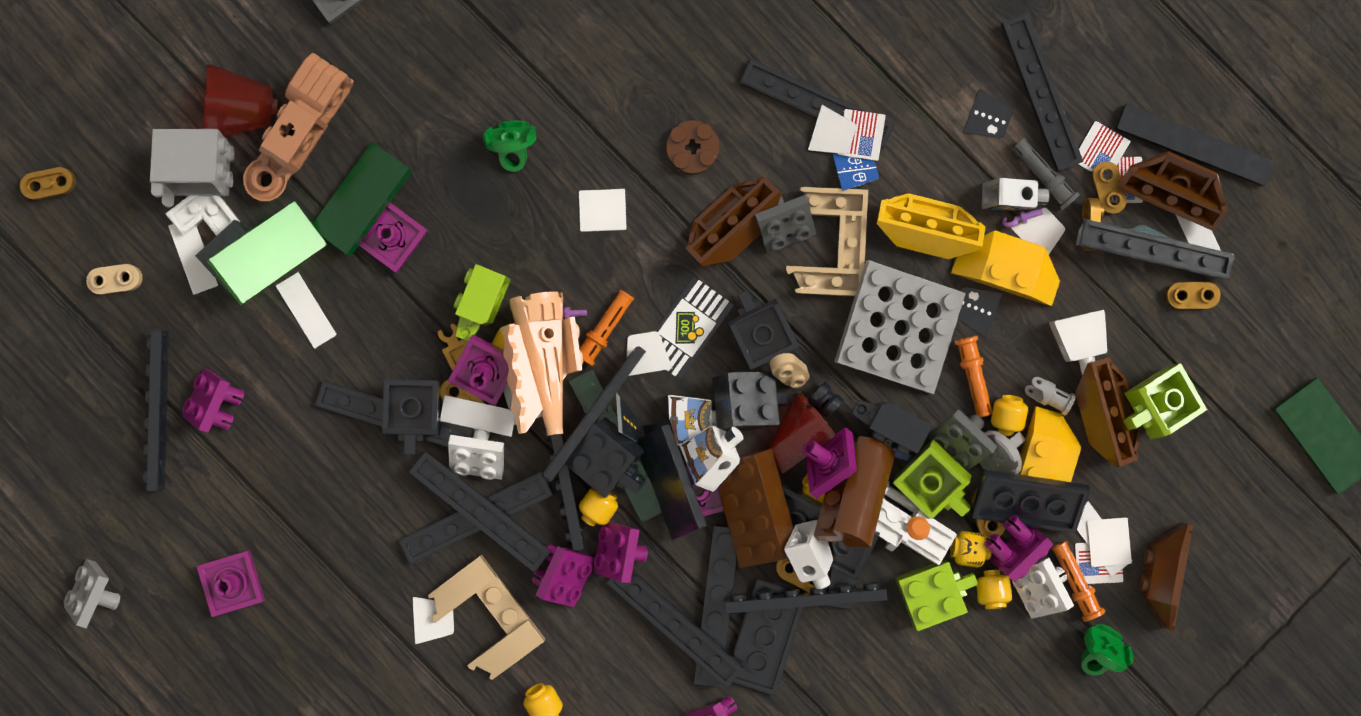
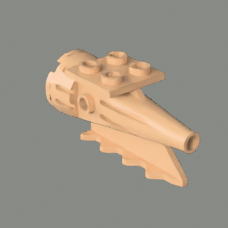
M562 292L530 294L525 300H522V296L511 298L509 303L515 324L501 327L500 331L505 340L503 355L509 368L507 383L512 390L511 411L516 418L518 433H526L541 412L547 436L563 434V379L567 374L581 371L583 364V354L579 350L578 344L579 327L575 323V317L563 319Z

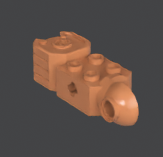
M311 53L303 61L289 82L285 97L290 102L288 105L284 104L280 108L275 125L273 127L270 126L263 134V143L259 149L261 154L257 160L251 162L243 175V183L247 193L259 201H271L278 198L284 192L291 175L300 170L328 127L327 124L336 114L352 88L354 81L341 70L339 71L338 68L330 65L314 53ZM265 174H271V184L263 187L261 184L262 177Z

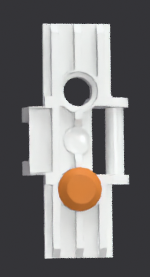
M888 481L885 495L913 513L909 516L883 499L875 531L880 533L879 536L888 541L885 548L892 552L902 542L939 566L957 534L938 521L929 518L906 495L890 486Z

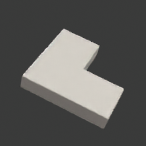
M188 196L166 213L182 235L187 234L203 220L216 236L233 220L240 221L221 196Z

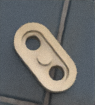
M130 264L95 268L87 276L88 288L93 293L101 295L133 291L142 283L141 271L136 266ZM127 272L130 278L127 282H124L122 276ZM99 276L103 278V283L100 286L96 283Z
M791 353L780 354L770 360L769 364L772 374L787 386L792 388L801 387L810 377L807 366Z

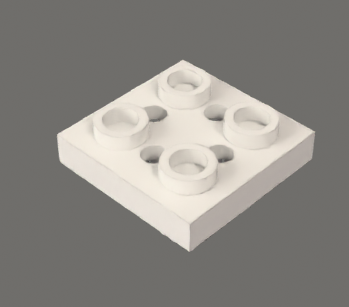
M475 428L473 438L450 435L448 443L449 469L462 476L475 475L488 480H502L504 471V443L488 441L490 432Z
M1050 558L1038 560L1029 568V572L1023 578L1018 579L1016 582L1012 581L1031 619L1067 611L1074 606L1063 585L1067 575L1064 574L1059 577L1065 571L1061 567H1054Z

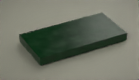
M371 142L312 225L322 237L351 257L413 170Z
M1318 378L1312 379L1273 408V411L1335 494L1339 495L1361 479V435Z

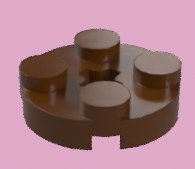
M690 120L680 123L672 129L667 140V155L670 162L686 174L705 172L714 164L719 154V140L710 125L704 124L701 121ZM691 140H695V143L701 146V149H697L694 155L691 154L690 150L685 149V146L689 145Z

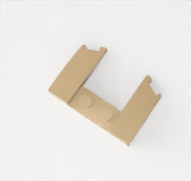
M801 187L800 191L805 193L804 195L809 202L812 215L840 217L837 268L786 266L788 275L794 273L800 288L795 291L800 294L855 297L865 266L868 190L847 189L842 191L839 188Z
M480 555L430 593L428 597L435 600L437 614H432V619L436 623L476 593L507 635L467 666L473 671L477 666L491 673L489 679L492 680L543 643L545 637L483 555Z

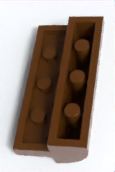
M859 436L857 442H854L857 471L825 493L813 535L818 541L843 542L846 547L871 548L895 451L880 440Z

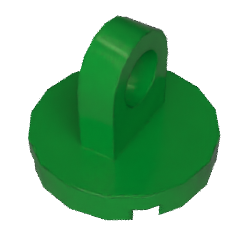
M513 120L501 122L498 124L499 128L494 130L493 127H489L483 133L484 146L490 151L498 152L499 161L504 169L511 172L520 171L527 161L526 148L536 141L535 126H529V123L526 121ZM515 153L519 156L520 161H510L507 154Z
M1104 624L1091 626L1084 635L1087 649L1081 656V667L1089 675H1101L1108 669L1115 672H1123L1133 663L1132 649L1130 645H1124L1121 641L1123 639L1122 635L1113 628ZM1097 660L1099 664H1090L1089 661Z

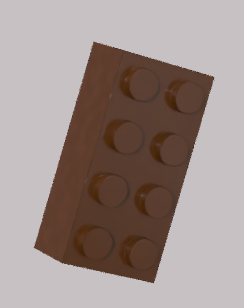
M768 449L739 456V464L718 486L739 567L744 568L784 560L788 558L784 548L794 528L773 451Z

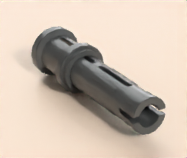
M1025 138L1012 148V151L1021 158L1026 166L1045 185L1044 189H1048L1049 193L1060 203L1061 210H1064L1080 196L1079 192H1074L1064 181L1065 177L1063 175H1057Z

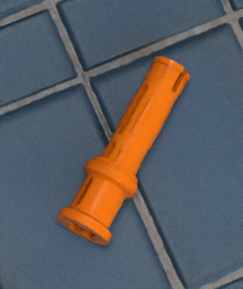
M623 290L619 291L595 329L586 333L587 338L579 349L583 354V361L592 367L601 349L606 348L608 343L606 339L620 321L631 302L634 301V298Z
M975 335L955 340L954 343L959 348L962 360L960 367L965 369L976 415L984 417L992 414L993 411L981 365H983L984 360L979 355L976 343L978 336Z
M1063 541L1054 545L1051 549L1054 551L1061 568L1065 571L1064 574L1067 575V580L1074 592L1072 593V599L1077 601L1083 613V621H1090L1103 615L1106 611L1100 607L1094 595V587L1088 586L1068 542Z

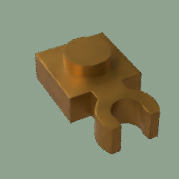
M455 324L450 325L453 330L451 337H446L442 330L438 331L439 338L447 342L449 346L442 351L452 371L468 343L464 339L459 341L458 337L455 336L457 331Z

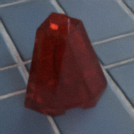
M207 65L202 129H218L225 136L270 125L271 114L277 113L278 103L277 98H273L272 87L214 65Z
M802 392L797 393L793 398L792 404H790L766 449H772L777 470L779 469L782 473L807 457L802 452L806 442L809 443V440L813 439L822 446L836 436L820 413L807 402L808 400Z

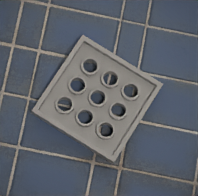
M866 260L834 362L934 394L966 293ZM884 286L890 291V297L885 302L881 301L878 297L880 288ZM908 294L914 299V305L909 310L905 309L902 304L903 298ZM930 303H935L938 308L937 315L933 318H930L926 312L927 306ZM874 312H879L882 316V322L878 327H874L870 322V317ZM899 320L904 321L906 324V330L902 335H898L894 329L896 322ZM923 328L928 329L930 333V338L925 343H922L918 337L920 330ZM867 337H870L874 342V347L870 352H865L862 348V342ZM894 345L898 349V355L894 360H889L886 351L890 346ZM916 353L920 354L922 358V363L918 368L912 367L910 362L911 357Z

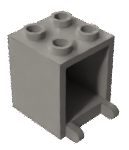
M153 129L150 171L152 195L157 198L162 196V204L165 207L173 206L174 196H229V188L233 186V174L230 171V162L234 161L233 146L218 129Z

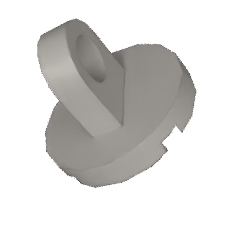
M997 431L985 432L984 434L998 447L991 455L979 462L982 468L1019 474L1022 469V460L1017 448L1026 441L1025 437L1020 432L1011 439Z

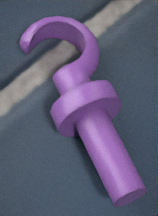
M1042 208L1025 213L1024 210L1020 211V215L1014 216L1015 219L1012 222H1007V218H1004L1002 224L1007 228L1016 226L1020 221L1025 224L1027 219L1043 215Z
M565 307L563 311L565 319L587 316V310H571L570 307Z

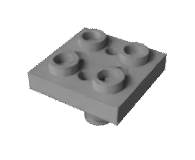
M88 559L85 560L83 566L78 568L72 591L69 590L64 599V608L74 623L84 628H87L97 605L115 610L120 602V595L118 593L104 590L109 578L95 561Z

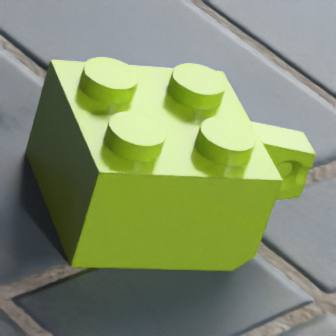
M477 264L474 269L469 268L464 280L467 287L464 294L459 293L454 304V308L457 309L456 315L460 316L455 336L469 341L472 334L476 335L481 325L488 326L494 322L510 283V278Z
M1180 363L1159 370L1125 393L1135 413L1123 420L1128 430L1136 429L1143 425L1150 439H1155L1172 434L1205 412L1207 408Z
M934 439L896 475L893 484L931 519L943 508L947 510L953 508L962 517L971 508V505L963 498L965 495L963 489L970 483L972 476Z
M942 560L939 566L932 563L895 577L913 627L917 631L968 613L962 597L967 595L966 589L978 585L973 573L960 577L959 572L953 573L947 560Z

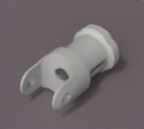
M1034 377L1032 385H1028L1025 388L1027 396L1043 405L1049 404L1055 407L1063 415H1067L1076 398L1075 394H1068L1056 388V384L1040 377Z

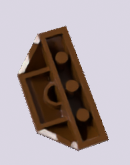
M1169 151L1131 165L1117 186V189L1214 232L1228 213L1218 173Z
M765 177L732 185L694 220L689 235V242L685 249L702 266L732 261L760 235L755 214L777 206L781 192Z
M1106 357L1087 363L1075 394L1089 445L1115 467H1120L1138 460L1137 449L1140 439V427L1128 430L1123 420L1135 413L1125 395L1129 391L1127 379L1118 367L1113 364L1111 358Z
M1179 523L1150 543V548L1144 554L1145 576L1142 575L1139 582V590L1142 591L1141 596L1160 624L1172 631H1175L1194 526L1187 523Z

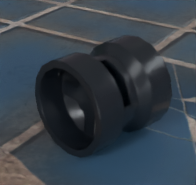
M823 382L810 395L807 401L812 406H817L820 409V413L825 418H828L842 404L844 399L839 394H834L831 391V386Z

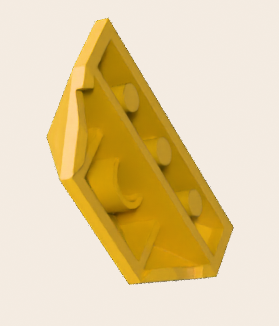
M909 193L889 200L884 199L880 204L877 225L897 247L945 259L979 251L983 247L985 225L981 222L978 223L972 215L960 206Z
M995 230L984 236L981 250L956 257L951 274L1048 306H1052L1060 283L1044 246Z
M1035 406L1025 438L1026 441L1020 455L1022 469L1019 474L1071 482L1081 446L1062 414Z

